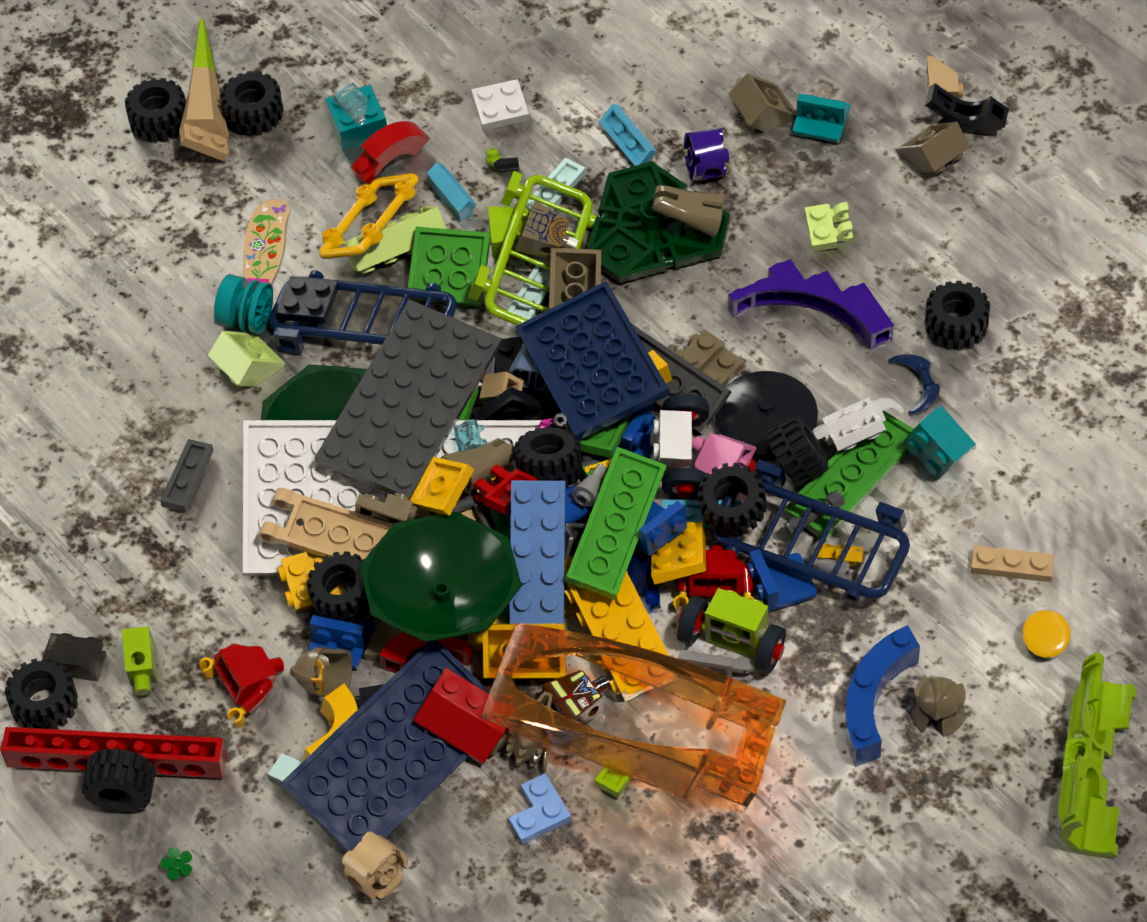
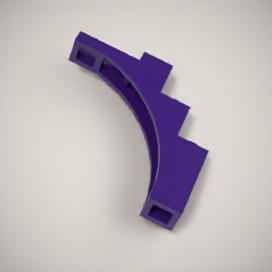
M791 259L782 263H776L768 268V278L760 279L749 286L736 289L728 294V310L732 316L760 306H799L823 312L845 323L865 341L871 350L893 340L894 324L864 282L841 291L828 271L814 274L805 280Z

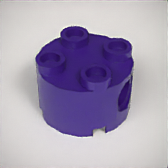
M721 128L685 133L684 149H687V155L684 158L691 180L696 181L726 176L725 163H729V152L727 148H723L724 137Z

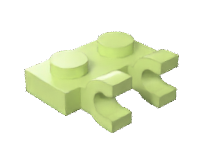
M847 202L839 203L833 209H830L829 204L805 207L813 252L838 248L837 242L854 241ZM835 222H840V223H841V224H839V226H838L837 228H834L833 223H835Z

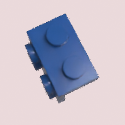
M653 501L645 524L639 529V540L636 548L649 557L687 529L685 505L676 501L667 509H664Z
M760 549L749 552V563L746 565L749 568L751 578L754 579L756 584L757 596L760 601L763 600L764 605L768 606V612L816 597L817 590L810 577L765 562ZM799 553L790 554L788 557L805 564Z

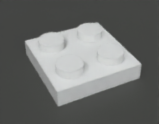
M518 79L471 89L483 131L530 120Z

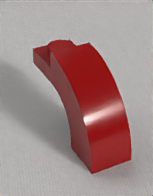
M399 121L389 124L375 132L361 145L365 151L350 168L364 182L370 185L388 162L401 154L408 153L415 156L430 137L417 124L410 121Z
M404 632L398 634L386 644L379 655L382 670L396 674L428 642H423ZM461 638L438 640L462 665L469 667L473 659L470 643Z

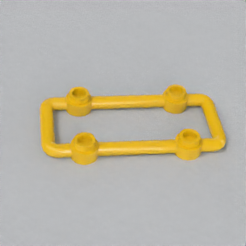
M414 173L380 177L373 180L370 185L366 184L357 188L355 191L357 202L336 229L329 228L322 233L323 245L319 250V256L323 259L358 256L365 253L371 245L378 243L383 238L381 231L403 202L416 195L415 187L419 182V177ZM395 185L394 192L396 197L375 224L369 223L362 227L361 237L363 240L357 246L337 248L344 242L343 234L363 208L376 201V191L381 187Z

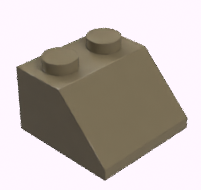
M746 73L729 93L734 101V107L744 116V123L753 130L756 128L766 132L796 120V111L776 83Z
M958 122L930 125L898 147L896 151L919 172L937 174L946 168L945 164L949 161L954 162L963 157L964 154L962 152L970 148Z

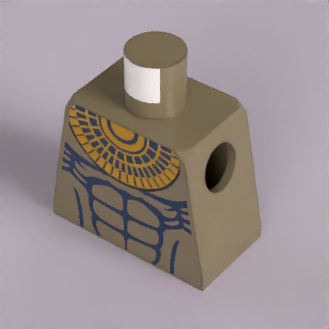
M535 201L528 213L515 250L551 260V248L575 249L578 239L566 235L569 225L568 219Z

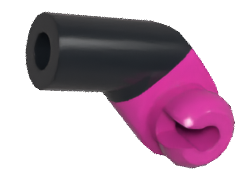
M562 413L556 414L554 418L543 419L539 423L540 426L538 428H564L567 418Z

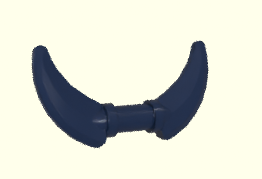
M902 354L888 360L890 364H901L915 370L923 383L922 396L916 406L909 410V415H916L930 408L937 400L940 392V385L935 384L929 373L931 363L925 358L914 354Z

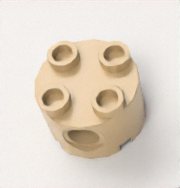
M370 831L363 836L361 842L352 851H348L343 856L344 876L351 885L372 900H376L375 897L383 899L391 894L401 883L404 876L400 873L402 867L407 870L408 857L402 850L381 835H376Z

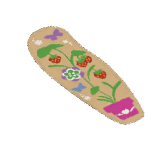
M272 199L263 202L256 208L249 220L243 252V277L248 280V284L252 280L271 284L279 269L285 246V227L290 212L289 204L285 200Z

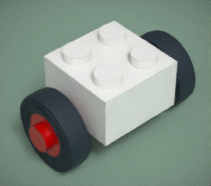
M692 394L671 396L664 400L658 420H653V431H650L649 441L650 446H653L650 459L667 465L661 480L663 492L670 497L679 499L698 498L700 482H705L704 476L706 473L704 471L689 468L692 460V425L703 423L709 417V403L703 397Z

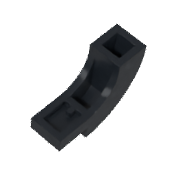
M936 83L929 87L925 106L938 114L937 123L958 122L962 132L967 134H987L1004 128L1009 108L992 96L983 101L968 102L956 98Z

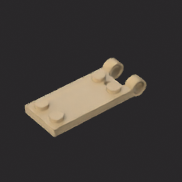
M278 488L272 500L273 504L284 510L293 509L287 525L284 528L272 522H264L258 536L267 543H280L321 557L326 555L332 557L334 552H339L340 555H343L344 551L350 552L351 556L356 553L360 555L361 559H365L393 524L292 492L286 488ZM298 521L304 522V524L301 526L297 525L296 523Z

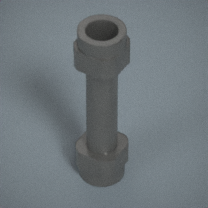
M838 490L826 495L827 500L824 501V503L841 508L846 503ZM812 510L804 527L822 516L823 513ZM803 515L799 518L793 516L784 524L791 537H793Z

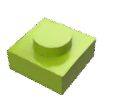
M608 760L594 780L595 786L619 798L632 780L633 772Z

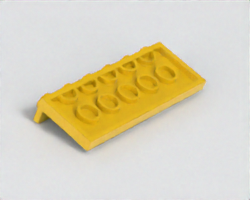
M574 556L565 561V578ZM627 571L616 600L566 582L569 588L565 590L567 598L571 605L577 604L580 611L576 613V616L582 628L588 626L591 634L587 635V638L593 650L599 648L602 656L598 660L605 673L610 671L613 679L609 682L616 696L621 694L626 702L679 676Z

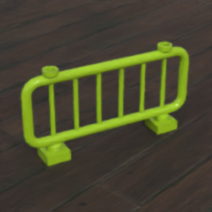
M513 171L500 202L510 206L514 198L518 199L492 278H487L490 268L481 265L473 280L468 298L477 301L481 292L485 293L484 303L490 314L514 325H519L528 319L499 308L494 302L497 293L543 312L549 310V308L499 288L503 274H506L550 292V287L505 269L509 256L512 255L550 271V265L512 250L516 236L520 237L521 234L518 229L522 218H527L528 216L525 213L528 200L537 201L579 219L575 233L569 230L566 231V235L578 239L575 249H580L586 228L591 229L597 215L591 214L593 204L584 192L543 175H532L521 185L520 181L523 174ZM536 184L542 185L580 201L583 205L581 214L532 195L533 186Z

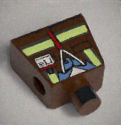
M580 670L541 685L542 693L545 691L553 695L551 711L569 736L574 735L602 713L603 698L601 695L611 690L610 683L604 675L591 682L585 672Z

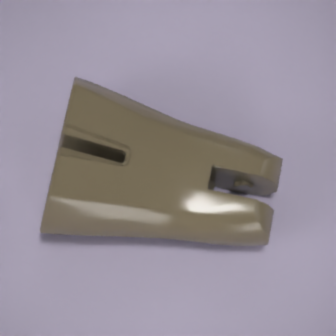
M658 185L655 188L652 210L715 238L722 220L725 194L687 191Z
M497 438L479 447L441 456V458L468 464L474 469L468 484L463 492L470 494L475 489L474 483L480 478L483 480L491 475L490 469L496 464L505 467L515 460V446Z

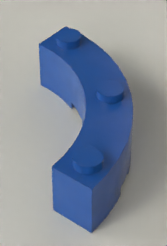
M908 625L892 632L874 645L861 660L852 676L846 698L845 730L847 746L855 767L881 757L882 740L875 724L874 710L883 688L890 679L893 680L901 672L919 663L920 645Z

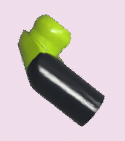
M489 148L486 150L487 157H485L487 164L496 170L519 169L518 157L502 158L498 155V149Z

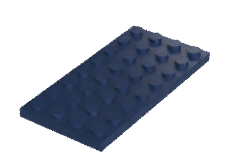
M438 640L428 642L279 785L346 853L352 851L367 832L371 831L376 835L386 838L469 757L412 722L445 668H448L493 696Z

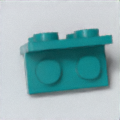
M799 93L797 98V117L792 133L838 143L840 142L850 111V104L835 99Z

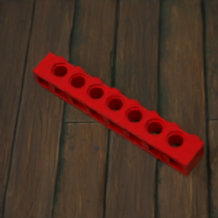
M5 727L0 750L6 767L85 771L88 757L94 752L102 751L103 749H121L138 753L149 759L155 766L156 775L223 778L227 758L223 738Z

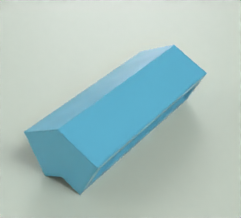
M436 162L427 172V180L430 187L459 222L473 216L472 210L477 206L475 201L444 165Z

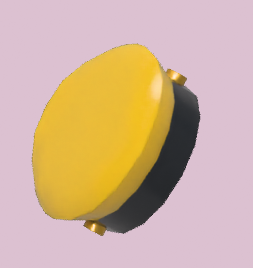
M1050 610L1037 611L1029 616L1023 626V641L1026 644V648L1031 655L1038 659L1052 660L1058 657L1069 644L1071 637L1069 624L1057 612Z

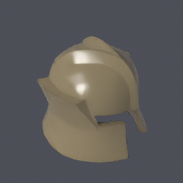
M926 676L923 677L915 689L914 695L916 700L911 707L912 719L916 726L924 732L930 719L929 716L935 721L946 718L942 720V731L944 736L950 735L958 730L965 720L963 705L966 700L964 685L963 683L956 684V682L945 677H931L930 679Z

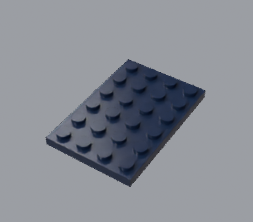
M607 281L515 326L558 408L566 416L570 430L578 437V440L671 395L668 386Z

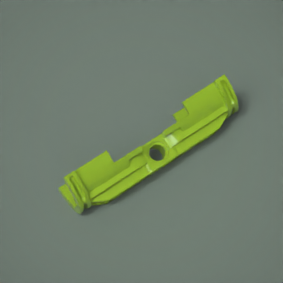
M1097 652L1088 656L1083 661L1080 685L1073 695L1063 763L1058 816L1062 824L1061 839L1069 848L1094 857H1117L1118 845L1115 841L1119 807H1106L1109 781L1102 775L1104 756L1112 757L1115 730L1129 729L1132 699H1136L1137 688L1132 683L1114 684L1106 681L1101 682L1104 656Z

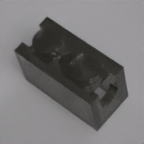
M51 633L43 658H48L49 662L53 660L59 661L60 666L64 665L67 667L72 678L98 682L107 653L102 651L103 640L95 637L83 638L68 633Z

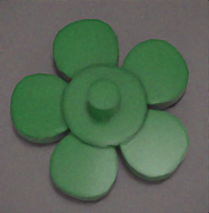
M172 847L168 850V856L171 859L166 857L161 859V868L165 870L170 869L167 875L172 880L178 879L180 872L184 876H188L192 872V867L189 864H185L192 860V855L189 851H183L180 854L177 847Z

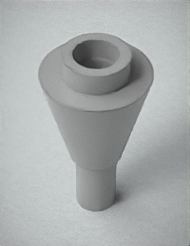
M598 464L591 475L572 489V496L577 504L587 507L595 504L600 480L607 470L603 464Z
M807 553L804 556L803 561L805 564H808L812 556L811 554ZM816 558L812 567L832 574L838 560ZM843 561L837 576L849 580L851 569H849V563Z

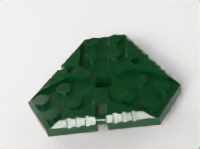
M651 161L608 174L598 209L600 217L595 219L587 249L601 250V270L617 282L623 283L638 279L641 276L646 277L649 274L653 275L657 274V272H664L669 267L679 268L682 265L686 266L690 265V263L694 264L698 261L722 256L730 225V214L722 209V220L715 238H712L680 221L653 211L654 193L658 185L687 190V185Z

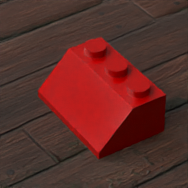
M445 668L412 722L483 765L516 711L448 668Z

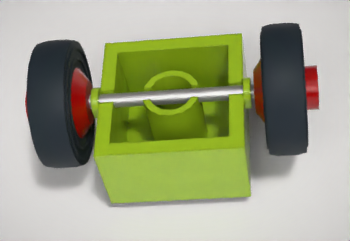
M718 588L709 606L706 599L698 596L691 597L678 620V641L687 645H693L701 631L704 630L707 643L755 660V669L766 674L772 672L777 662L780 661L785 649L786 630L774 624L768 627V606L759 600H750L739 596L731 590L726 591Z

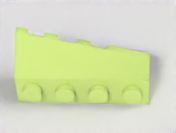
M425 205L418 208L420 213H407L401 216V221L398 223L396 221L388 222L381 231L383 238L378 243L371 245L361 255L348 257L352 270L361 271L362 274L376 269L374 265L383 262L384 265L398 260V255L405 252L406 255H411L416 227L446 229L439 208ZM358 235L342 244L343 247L357 246L363 239L361 235Z

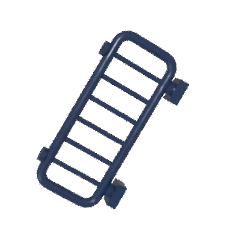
M313 270L305 278L324 279V275L319 271ZM337 280L340 291L356 292L340 330L322 328L323 324L319 323L317 327L298 325L299 321H294L293 325L282 324L277 319L276 311L287 286V281L278 295L268 323L274 331L273 338L278 352L302 354L304 344L301 336L382 345L388 335L371 334L369 332L385 295L403 297L389 333L402 313L408 298L427 300L424 306L428 308L432 300L446 302L447 306L443 314L452 318L456 311L457 301L450 293L441 291V287L436 283H429L426 290ZM360 294L379 295L364 333L345 331Z
M760 459L755 470L758 473L759 479H762L765 493L783 499L760 546L756 547L740 541L743 536L742 531L738 532L734 539L721 535L719 529L715 532L710 528L714 541L724 546V550L735 551L736 557H738L740 552L749 555V552L760 549L764 561L846 590L844 596L854 602H859L861 596L877 599L886 595L891 589L910 548L909 538L903 532L907 523L904 510L879 502L875 510L877 522L783 488L786 482L783 468ZM739 492L727 493L721 505L732 507ZM789 501L807 509L784 555L781 556L764 550ZM814 510L831 516L806 565L788 557L811 511ZM837 518L854 524L855 527L832 574L812 566ZM860 527L879 533V536L855 583L841 578L837 574ZM884 536L896 539L899 542V548L881 585L877 588L861 585Z

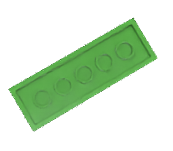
M883 410L882 412L886 419L883 421L886 430L882 431L874 439H864L857 442V445L852 449L837 451L828 461L829 469L809 481L798 494L824 502L827 500L826 495L838 490L846 502L842 505L841 509L853 513L909 452L904 440L913 431V428ZM790 502L784 508V515L788 518L793 516L799 518L804 515L807 508ZM823 514L804 528L821 538L831 516ZM836 518L825 541H827L845 521Z
M616 448L566 575L565 582L616 600L639 540V529L645 524L667 465L628 450Z

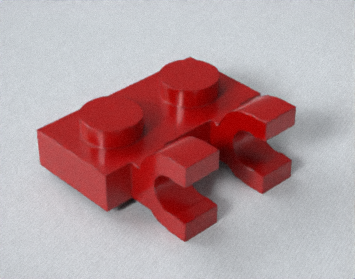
M496 464L490 469V474L496 476V478L491 481V485L481 478L474 483V488L480 492L474 497L476 501L484 503L485 506L507 514L511 510V480L537 481V478L518 469L510 473Z

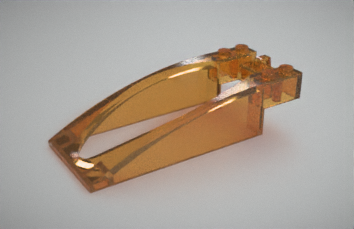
M516 623L480 717L685 800L688 799L694 788L698 787L748 807L757 794L764 772L763 767L786 700L715 671L641 647L567 630ZM575 655L711 710L706 724L708 730H711L718 717L741 725L744 729L734 758L713 749L670 747L627 740L581 724L530 698L515 686L512 680V672L516 667L533 660Z

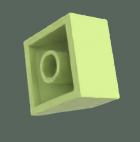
M222 331L208 354L215 362V366L225 372L230 377V381L238 387H255L285 365V362L263 340L252 333Z

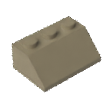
M551 248L549 309L601 284V250Z

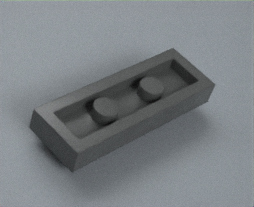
M191 439L187 440L161 497L162 507L183 512L187 511L214 451L212 444Z

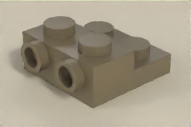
M703 330L700 335L697 333L693 334L688 341V347L684 351L681 349L676 351L677 355L724 387L745 367L743 359L725 349L724 341L706 330Z
M388 493L384 503L380 502L381 499L371 494L363 496L359 494L355 503V512L392 524L416 519L418 507L413 506V502L409 501V497L400 493H394V495Z

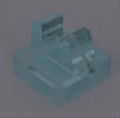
M467 420L454 428L458 452L473 449L487 443V440H481L480 432L484 431V426L479 425L477 420Z

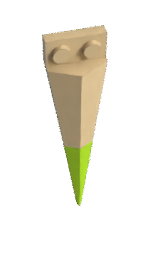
M202 17L198 22L191 79L179 129L180 142L182 146L225 161L229 155L227 145L229 133L222 109L205 21Z

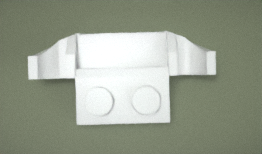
M868 397L823 417V423L814 428L812 432L817 440L825 437L828 445L834 444L838 451L841 449L849 450L855 447L857 442L864 439H874L882 431L886 430L883 421L886 420L882 412L883 410L895 408L900 414L905 412V410L894 399L881 398L871 401Z

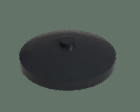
M757 371L742 375L726 386L732 393L714 417L718 434L755 446L756 451L752 457L754 460L770 461L776 460L767 441V430L795 414L813 431L818 423V408L811 391L798 379L775 371Z

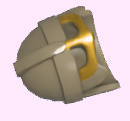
M314 647L304 652L297 659L295 666L290 668V674L296 678L297 682L308 693L325 697L342 684L349 688L352 677V656L349 650Z

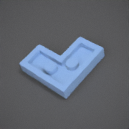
M546 773L521 784V790L531 808L510 817L509 824L522 845L571 822L570 813Z

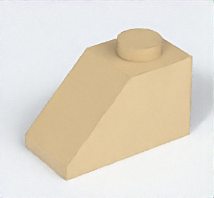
M927 56V90L936 83L956 98H963V83H958V73L935 57Z

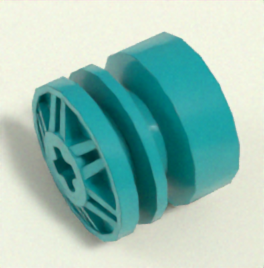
M233 274L226 275L218 288L215 298V323L231 329L237 328L239 325L240 329L244 332L250 331L252 334H261L268 323L272 311L274 294L272 285L267 282L260 283L258 280H252L248 284V280L245 277Z

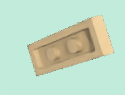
M974 545L971 573L1051 582L1054 554Z

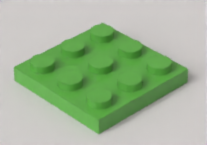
M416 227L408 288L426 290L429 283H436L441 287V291L450 293L455 297L457 305L482 307L483 292H481L477 301L468 298L480 266L487 267L491 239L490 232ZM408 298V301H409V300H412V301H415V302H426V301H427V300H423V299ZM432 300V302H431V303L447 304L446 302H442V301H433V300Z

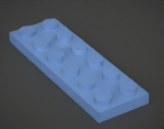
M511 480L510 545L522 587L510 601V624L564 623L566 481Z

